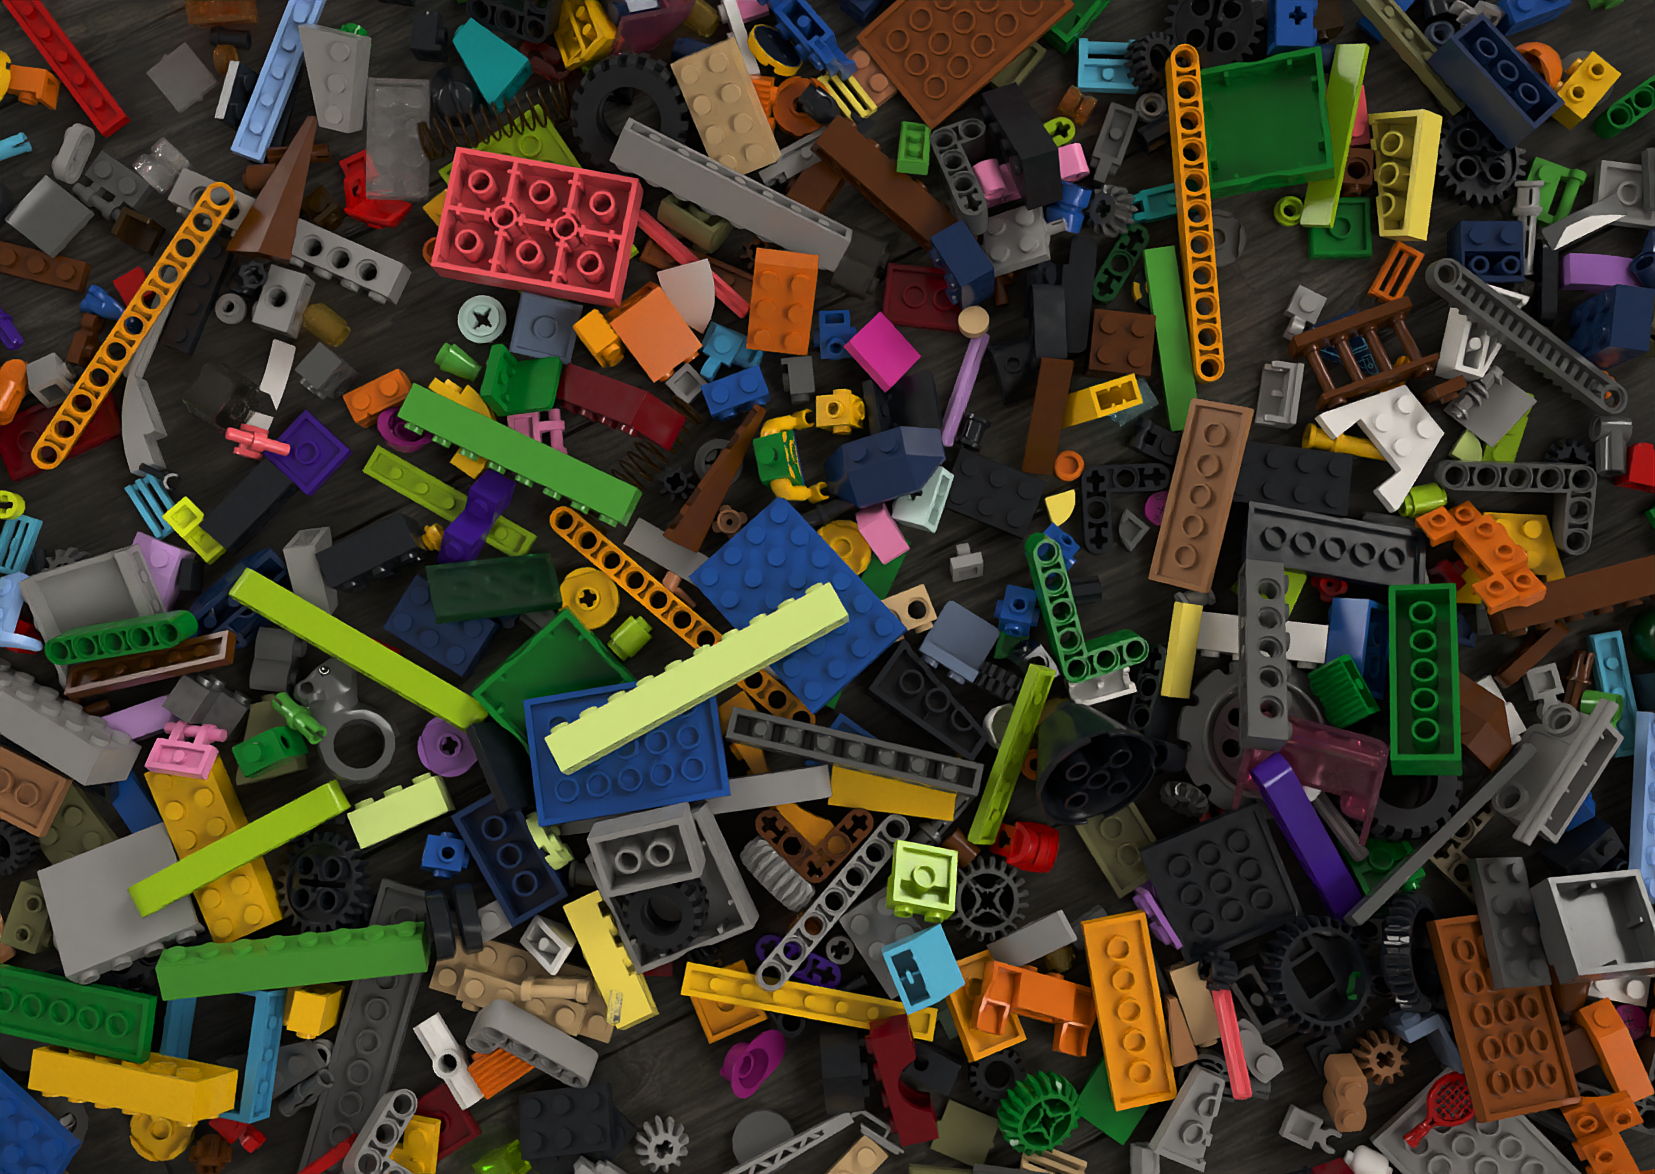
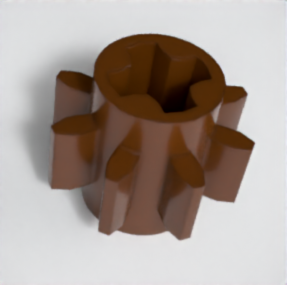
M754 234L753 240L749 244L742 243V248L747 253L742 254L740 259L744 263L749 261L748 272L751 273L755 266L753 252L756 253L757 248L777 250V247L769 248V243L757 239V236Z
M205 1135L201 1138V1141H197L196 1146L191 1147L189 1162L195 1163L194 1168H196L199 1174H218L221 1172V1169L225 1168L226 1163H231L233 1147H227L228 1141L221 1135Z

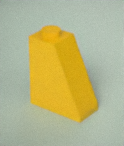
M1135 374L1126 375L1068 394L1061 429L1142 404L1143 400Z

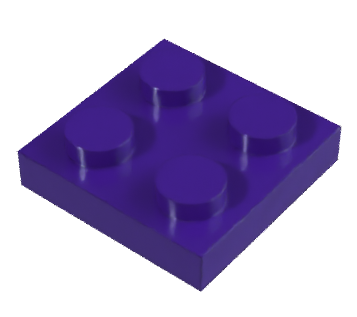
M305 409L276 440L290 445L289 454L283 456L269 451H265L263 454L305 494L311 497L345 462L353 451L311 412Z

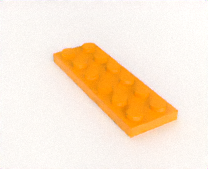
M1140 909L1081 921L1080 924L1114 1109L1120 1111L1175 1099L1177 1089L1145 911Z

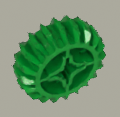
M1038 1070L1034 1077L1027 1073L1026 1080L1023 1082L1016 1080L1017 1086L1014 1089H1007L1009 1096L1000 1099L1002 1108L997 1110L999 1115L997 1123L1003 1133V1138L1008 1144L1010 1143L1014 1150H1017L1019 1153L1023 1152L1028 1157L1033 1153L1041 1156L1044 1150L1052 1153L1053 1147L1056 1145L1063 1147L1062 1141L1066 1137L1072 1138L1070 1131L1079 1127L1077 1119L1082 1116L1079 1109L1082 1104L1076 1089L1060 1074L1057 1075L1051 1070L1045 1074Z

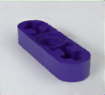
M775 933L763 934L756 944L758 958L764 961L768 957L764 954L765 948L761 946L762 943L768 944L770 940H774L776 947L784 937ZM785 944L790 947L785 955L787 959H790L792 954L800 952L796 944ZM811 951L807 956L808 963L806 967L801 970H795L792 974L814 986L830 989L836 987L841 979L839 965L814 951ZM813 958L819 960L816 964V967L826 970L827 966L832 967V974L836 976L834 980L829 978L827 982L821 981L822 975L814 970L812 977L806 975L812 967Z

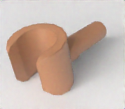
M668 571L662 580L663 586L693 609L697 604L678 587L682 578Z

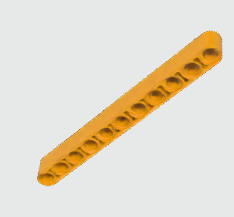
M1181 44L1173 50L1167 59L1165 74L1186 326L1194 380L1199 384H1208L1222 376L1224 372V355L1199 55L1193 46ZM1182 57L1186 59L1188 67H1179L1176 64L1175 58ZM1178 88L1188 89L1191 98L1184 99L1180 97ZM1187 118L1191 120L1193 129H1184L1181 126L1180 119ZM1183 149L1193 150L1196 160H1187L1183 155ZM1187 179L1196 181L1199 187L1197 192H1191L1187 189L1185 184ZM1188 210L1198 211L1201 216V222H1192L1188 217ZM1192 240H1198L1202 243L1203 253L1193 252L1190 246ZM1198 270L1205 274V284L1202 285L1195 282L1193 278L1194 271ZM1197 301H1203L1208 305L1207 315H1201L1196 311ZM1200 331H1205L1210 335L1211 343L1209 346H1204L1199 342L1198 334ZM1203 361L1209 362L1213 366L1214 371L1211 377H1207L1201 372Z
M214 182L206 188L33 447L31 458L39 468L53 469L65 460L235 205L236 194L229 185L223 182ZM224 188L229 192L230 199L226 205L218 206L213 202L212 193L215 189ZM201 213L208 214L212 219V227L205 232L198 230L195 226V218ZM183 239H189L195 245V252L190 257H184L178 251V244ZM165 265H171L176 268L178 277L175 282L168 283L162 279L161 269ZM147 291H154L160 296L161 302L157 308H150L144 303L143 297ZM131 316L137 317L142 321L143 330L140 334H134L128 330L126 322ZM113 342H118L125 347L126 355L123 359H116L111 356L109 348ZM96 368H101L108 373L109 381L106 385L97 384L93 380L92 373ZM83 394L90 398L92 403L90 410H81L77 407L75 403L77 395ZM61 420H66L73 424L74 434L72 436L63 435L59 431L58 424ZM42 447H52L57 453L56 461L45 460L41 455Z
M561 506L551 513L550 525L556 533L694 649L701 647L698 641L700 635L704 632L713 633L715 637L713 645L722 641L721 637L723 635L573 509ZM567 514L572 515L573 524L571 527L565 530L559 527L560 518ZM588 534H595L597 539L595 546L591 549H584L582 545L583 538ZM613 553L620 556L619 565L614 569H608L605 564L607 556ZM634 573H641L644 578L642 586L637 589H631L628 583L630 576ZM656 593H665L667 595V604L661 609H655L652 605L653 596ZM679 613H689L691 616L690 625L687 628L679 629L676 626L675 618ZM765 670L758 671L762 675L763 681L761 686L756 689H751L746 685V678L736 683L774 716L793 720L796 712L805 711L810 715V724L815 725V715ZM775 691H782L787 698L785 706L780 709L773 708L769 703V697Z

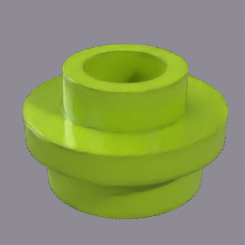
M1285 196L1276 203L1274 217L1283 226H1295L1301 221L1304 205L1297 197ZM1284 209H1291L1293 216H1287L1284 213Z

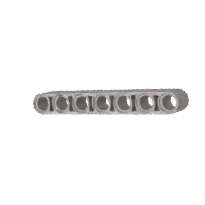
M893 814L880 823L755 972V982L761 990L772 992L784 985L893 855L894 843L897 839L904 841L910 831L909 823L905 817ZM893 823L900 828L899 838H892L888 835L886 831L887 824ZM867 847H875L880 851V861L872 862L868 859L866 855ZM854 870L859 873L861 877L859 886H852L847 882V871ZM834 894L838 896L841 902L839 910L834 911L826 906L825 898L827 895ZM813 918L819 922L820 932L818 935H810L806 932L804 927L806 919ZM786 943H794L798 946L800 954L797 960H789L785 957L783 948ZM765 968H774L778 972L779 980L777 984L771 986L763 981L762 972Z

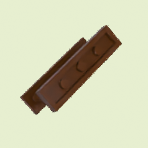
M1408 295L1292 337L1287 349L1291 359L1294 360L1302 356L1307 358L1324 391L1315 406L1317 412L1327 408L1333 410L1342 407L1347 401L1414 377L1416 380H1420L1433 373V369L1440 356L1437 352L1422 357L1405 324L1406 317L1413 306ZM1386 326L1393 328L1410 360L1409 363L1393 367L1376 334L1378 329ZM1358 336L1364 338L1381 373L1365 378L1347 342ZM1330 346L1336 348L1353 383L1336 388L1319 354L1320 350Z

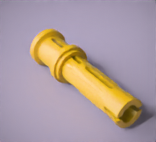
M1309 423L1304 430L1302 448L1345 453L1388 462L1370 439L1345 435L1343 432L1337 438L1331 440L1322 428H1317L1313 423Z

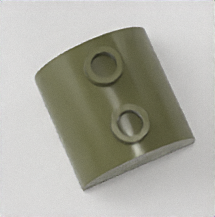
M673 193L661 201L657 214L658 221L668 227L667 230L674 237H685L693 242L692 247L694 250L702 254L714 253L724 243L734 227L727 219L719 215H710L703 211L701 206L691 201H682L676 198Z

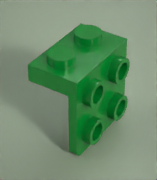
M503 344L492 345L489 359L486 363L487 368L484 381L480 388V397L498 417L548 411L554 406L563 363L558 356L517 361Z

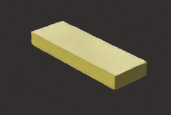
M1182 602L1174 603L1161 695L1189 699L1203 606Z

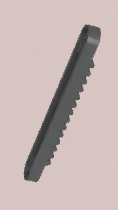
M1444 258L1431 263L1427 267L1425 273L1427 285L1448 301L1449 307L1457 308L1460 315L1468 316L1469 322H1475L1478 324L1477 328L1488 331V336L1496 337L1497 343L1505 344V349L1516 352V357L1524 358L1525 364L1533 365L1535 367L1533 370L1544 373V378L1552 379V384L1561 386V391L1572 394V399L1580 400L1600 415L1618 414L1626 408L1628 395L1619 383L1452 258ZM1440 267L1446 268L1449 272L1450 278L1447 283H1443L1438 277ZM1607 391L1614 397V403L1611 408L1604 402V395Z

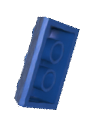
M1333 597L1332 605L1328 610L1330 627L1326 643L1325 664L1339 656L1350 654L1374 699L1383 700L1389 655V607L1369 599Z

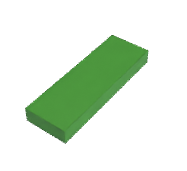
M901 122L896 172L928 174L931 129L927 124Z

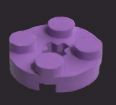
M438 717L429 721L423 730L422 736L419 737L418 754L420 760L426 768L444 777L459 776L471 770L479 762L467 734ZM447 737H451L453 741L458 743V747L455 748V753L452 755L449 750L444 751L442 745L447 743Z

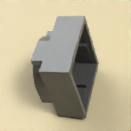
M1639 869L1552 877L1530 888L1540 920V936L1549 965L1555 968L1560 985L1655 974V913Z

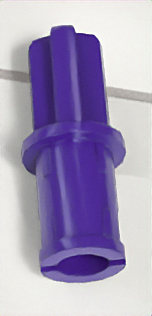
M0 307V340L8 350H19L24 344V339L12 324L13 318L9 314H5Z

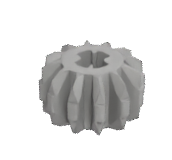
M656 1115L654 1125L651 1126L649 1122L644 1121L643 1127L646 1132H637L636 1139L640 1143L635 1145L634 1148L636 1154L641 1155L639 1158L641 1165L650 1164V1170L654 1173L661 1165L663 1171L668 1173V1164L673 1163L675 1166L680 1167L681 1162L678 1156H687L688 1150L684 1145L689 1143V1137L683 1133L684 1126L682 1123L679 1122L674 1125V1119L671 1116H668L664 1123H662L660 1116Z

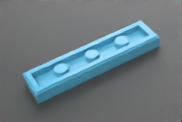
M1621 630L1586 636L1588 651L1596 654L1592 670L1597 691L1620 694L1623 697V712L1619 721L1616 722V729L1624 739L1612 758L1634 755L1637 706Z

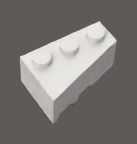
M1489 285L1519 309L1526 305L1530 298ZM1450 307L1435 375L1449 380L1463 375L1466 382L1483 378L1502 345L1496 342V337L1488 336V331L1477 328V323L1469 322L1468 316L1460 315L1457 308Z

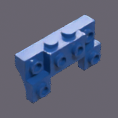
M757 0L761 6L767 4L774 12L778 23L775 26L776 30L785 41L791 39L796 45L794 47L795 52L803 62L809 60L819 72L824 69L830 77L837 74L843 82L857 71L855 61L853 59L849 60L840 50L834 32L806 0Z

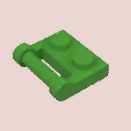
M1537 156L1530 161L1523 181H1544V186L1540 189L1539 206L1542 207V212H1540V216H1537L1536 225L1545 228L1569 216L1579 186L1585 182L1587 174L1584 171L1569 169ZM1562 181L1567 183L1556 215L1552 216L1548 214L1558 183Z

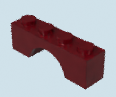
M907 1013L870 1021V1035L865 1036L866 1046L869 1055L875 1054L877 1062L873 1063L874 1073L877 1082L883 1081L884 1089H881L884 1107L885 1109L891 1108L892 1115H889V1122L892 1134L899 1135L902 1147L939 1139L937 1116L930 1093L910 1088L899 1077L902 1070L916 1059L915 1039Z

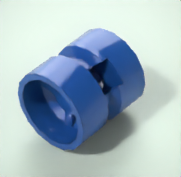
M1061 181L1063 200L1047 205L1044 220L1046 223L1065 218L1067 231L1079 233L1084 220V215L1081 211L1088 207L1093 190Z

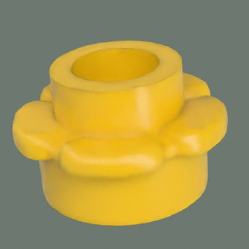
M438 523L430 527L426 525L424 527L426 533L422 535L423 542L429 550L433 551L436 549L439 552L444 530Z

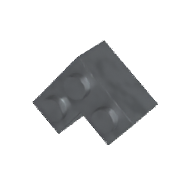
M197 673V675L185 674L178 681L162 707L188 724L203 725L206 723L216 725L219 729H225L227 731L226 741L238 740L247 727L252 699L237 690L233 693L225 687L227 683L214 674L210 673L209 676L202 673Z

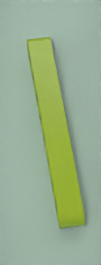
M246 567L228 593L231 598L465 734H467L465 728L473 723H484L489 715L475 698L250 568Z

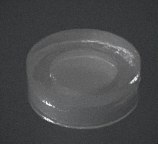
M610 990L606 1019L608 1024L620 1023L623 1000L622 991Z

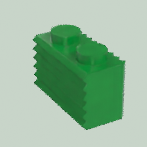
M1350 654L1339 656L1307 674V677L1310 679L1309 687L1312 693L1320 698L1323 706L1326 708L1324 711L1326 719L1338 731L1381 711Z

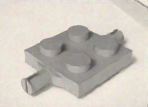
M1024 205L988 217V229L983 233L984 237L980 247L994 267V277L1050 260V236L1067 231V223L1065 218L1046 223L1042 206L1028 211Z

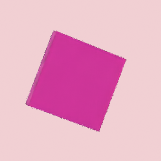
M881 311L843 346L884 392L888 391L921 357Z

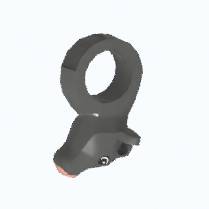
M331 656L294 687L293 697L300 706L307 707L311 711V716L327 729L325 737L316 732L323 739L316 746L323 768L327 773L338 781L351 785L368 783L379 778V774L389 766L395 751V737L399 736L400 733L395 722L386 713L358 701L356 670ZM356 724L373 729L382 742L380 759L367 768L355 769L343 764L336 756L333 744L335 735L341 729Z

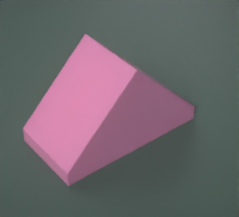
M885 502L863 508L855 513L860 533L882 564H887L910 549L895 520L891 518L892 515Z

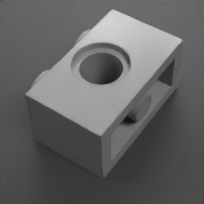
M271 264L269 272H266L268 274L267 282L262 286L260 298L254 303L252 308V322L264 330L297 339L316 283L306 274ZM286 295L285 303L280 307H276L278 298Z

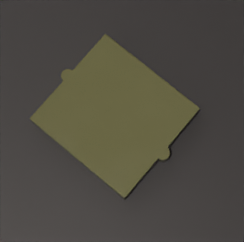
M949 1098L941 1119L937 1120L939 1139L932 1140L930 1149L973 1167L974 1163L984 1164L989 1149L994 1147L993 1139L999 1126L997 1123L999 1118Z

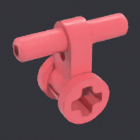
M241 423L240 430L229 427L225 433L226 439L239 443L238 447H234L233 454L261 461L263 455L260 453L264 450L287 456L290 452L289 444L267 438L269 431L256 426Z

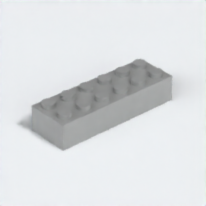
M0 658V734L84 786L127 780L142 746L133 742L129 734L107 726L106 720L82 711L83 707L81 705L62 699L58 696L59 693L56 690L34 682L35 678L33 676L14 670L10 667V662Z

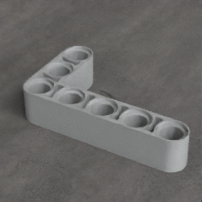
M400 1089L388 1092L380 1098L344 1159V1174H413L389 1158L416 1111L417 1098L412 1091ZM396 1097L402 1103V1109L399 1113L393 1107ZM379 1126L385 1132L384 1140L381 1143L376 1138V1131ZM361 1156H364L367 1160V1169L364 1173L358 1168V1161Z

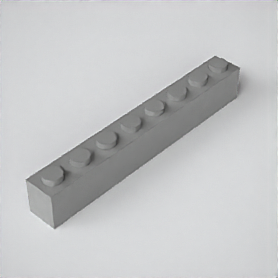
M630 117L621 132L609 160L616 164L617 168L626 173L633 172L643 177L648 184L654 187H663L671 191L676 198L682 201H691L701 206V209L706 213L719 215L727 219L734 227L747 229L755 233L764 242H774L789 252L819 255L818 268L821 270L828 269L835 272L851 242L852 229Z

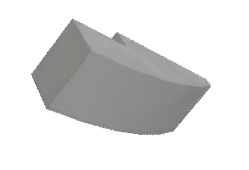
M133 374L127 378L123 396L122 437L130 472L146 477L145 474L147 473L139 470L141 463H145L159 471L167 469L157 444V440L167 437V433L147 381Z
M1059 910L1032 921L1015 931L1009 932L1006 936H1001L986 946L995 961L1019 967L1077 940V937L1063 911Z

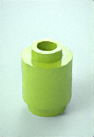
M1436 483L1411 487L1397 510L1402 517H1409L1411 519L1420 517L1446 505L1447 496L1445 490Z
M631 615L610 635L612 639L607 645L619 658L625 661L629 656L632 658L653 638L649 633L653 628L641 616L635 619Z

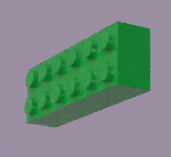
M1456 583L1389 585L1390 759L1392 774L1462 776Z

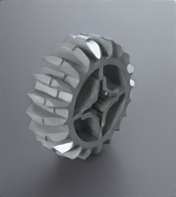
M757 835L745 845L744 850L740 853L741 861L761 885L789 910L798 912L811 901L816 892L815 886L805 880L762 836Z

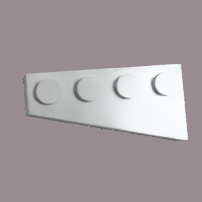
M1202 612L1196 650L1201 651V657L1219 659L1220 654L1232 655V660L1234 661L1239 660L1238 615ZM1287 621L1285 626L1286 632L1290 633V646L1286 652V661L1297 664V668L1315 670L1316 667H1321L1325 661L1328 625ZM1260 622L1263 627L1270 628L1266 623ZM1260 650L1262 655L1271 658L1267 652Z

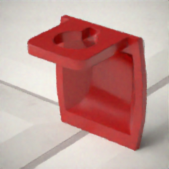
M357 168L344 179L346 199L344 212L355 220L367 223L369 227L377 229L385 227L395 228L412 208V204L403 200L367 193L363 169ZM357 179L358 189L356 192V197H354L352 193V187L355 180Z
M1020 821L1016 822L1015 826L1001 823L995 843L989 846V850L992 853L1007 857L1006 863L1029 872L1047 873L1052 869L1057 857L1059 831L1036 822ZM1006 831L1007 837L1011 838L1010 844H1006L1001 848L999 838L1001 833Z

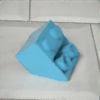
M940 923L881 947L883 957L907 1015L941 1001L965 985Z

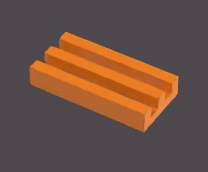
M1397 240L1393 244L1367 295L1371 298L1375 296L1378 298L1377 301L1381 303L1401 298L1425 254ZM1399 250L1403 251L1383 291L1379 290ZM1410 255L1414 258L1392 297L1389 293Z

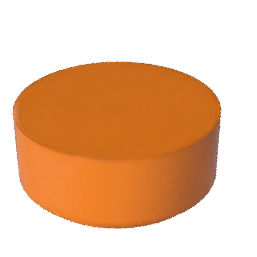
M1066 450L1056 456L1053 473L1059 480L1072 482L1083 473L1084 461L1077 452Z

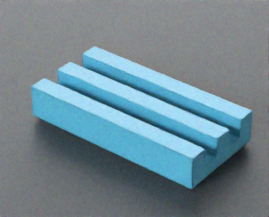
M145 474V478L137 479L134 485H128L124 489L156 539L162 540L175 530L162 518L165 513L147 485L151 483L167 510H170L175 504L160 480ZM139 490L142 492V494L148 501L149 505L151 506V508L153 509V511L155 512V514L157 515L158 519L160 520L165 529L162 530V528L156 521L155 517L149 510L148 506L138 492Z
M21 515L17 519L5 521L0 535L1 573L7 575L17 572L25 573L43 523L42 520ZM18 520H20V525L18 527L15 538L12 539L11 545L9 547L10 552L6 560L5 566L3 567L2 563L4 557L6 555Z

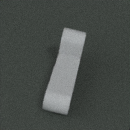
M501 999L491 1001L477 1013L465 1041L470 1049L482 1054H489L500 1047L574 1088H586L588 1086L598 1059V1053L591 1047L518 1006Z

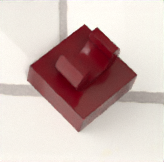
M1461 558L1455 563L1445 559L1426 569L1428 579L1432 584L1456 583V591L1467 584L1461 577V574L1468 569V566Z

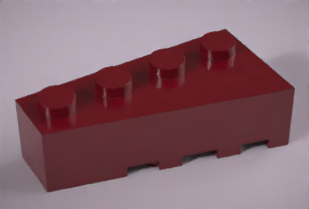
M568 363L558 383L555 398L562 402L560 407L574 415H577L580 411L579 414L592 422L596 423L598 419L599 423L612 430L618 428V430L630 437L641 438L670 451L686 420V417L648 391Z

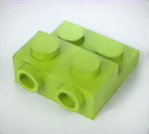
M897 839L893 848L892 874L888 877L886 909L894 910V915L901 918H909L913 914L924 915V920L929 923H942L944 919L947 920L955 912L958 851Z

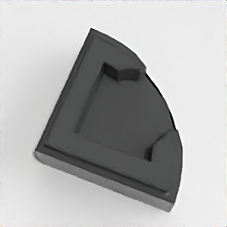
M1125 509L1118 522V536L1123 547L1128 552H1131L1150 527L1128 509Z

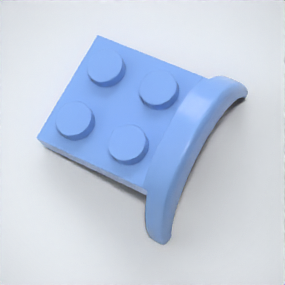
M17 572L0 577V647L20 648L36 652L42 650V642L14 633L24 601L19 582L30 576Z

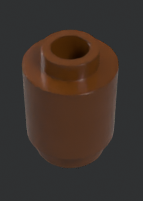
M278 163L248 165L246 172L242 174L245 189L250 190L253 196H259Z

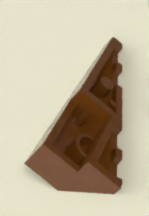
M307 116L229 242L226 252L254 259L260 257L289 265L318 122L317 116Z
M757 403L753 406L730 442L702 478L672 524L666 529L663 534L665 538L695 553L700 550L767 411L765 408Z

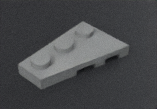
M1194 1064L1148 1145L1154 1153L1204 1173L1206 1162L1203 1157L1206 1146H1210L1213 1136L1210 1133L1213 1118L1218 1115L1226 1082L1220 1074Z

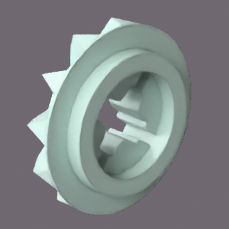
M485 295L472 297L462 305L459 311L458 325L460 331L468 340L477 344L492 343L497 337L502 336L503 330L507 325L506 311L501 303L493 297ZM474 313L485 316L487 313L490 314L487 319L492 325L491 328L483 324L477 327L479 322Z

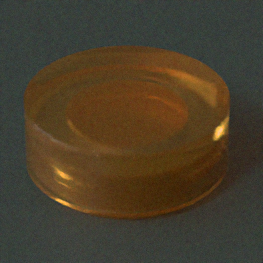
M219 44L215 48L213 60L217 72L222 76H226L230 60L239 61L237 50L233 45Z

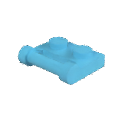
M1078 38L1076 46V92L1136 94L1138 86L1134 87L1131 84L1134 79L1133 77L1128 79L1126 74L1130 73V70L1124 67V63L1129 60L1088 58V54L1125 55L1126 52H1129L1127 47L1135 39H1129L1128 42L1088 41V38Z

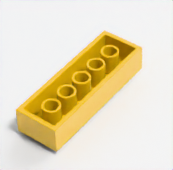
M219 752L207 780L150 771L144 774L179 860L249 824ZM262 856L193 892L213 941L217 944L235 942L286 919L284 916L286 911L284 906L279 905L281 899L279 894H277L276 887Z
M52 1044L33 1049L28 1089L41 1091L42 1096L45 1097L65 1096L72 1103L92 1102L95 1103L96 1108L109 1109L115 1107L122 1109L123 1114L136 1115L143 1113L148 1114L151 1120L163 1121L171 1119L177 1121L176 1124L178 1126L191 1127L196 1126L200 1120L215 1119L219 1117V1114L234 1109L239 1070L150 1052L148 1061L140 1064Z

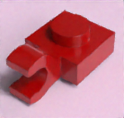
M221 1117L211 1119L208 1123L230 1144L240 1139L241 1145L250 1153L256 1148L259 1149L267 1139L251 1123L247 1124Z

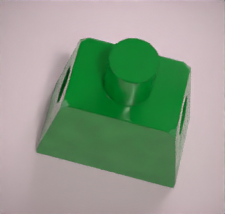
M288 725L271 728L232 747L244 777L256 779L310 753L301 733L298 730L291 729ZM284 737L286 739L288 748L283 745L281 738Z

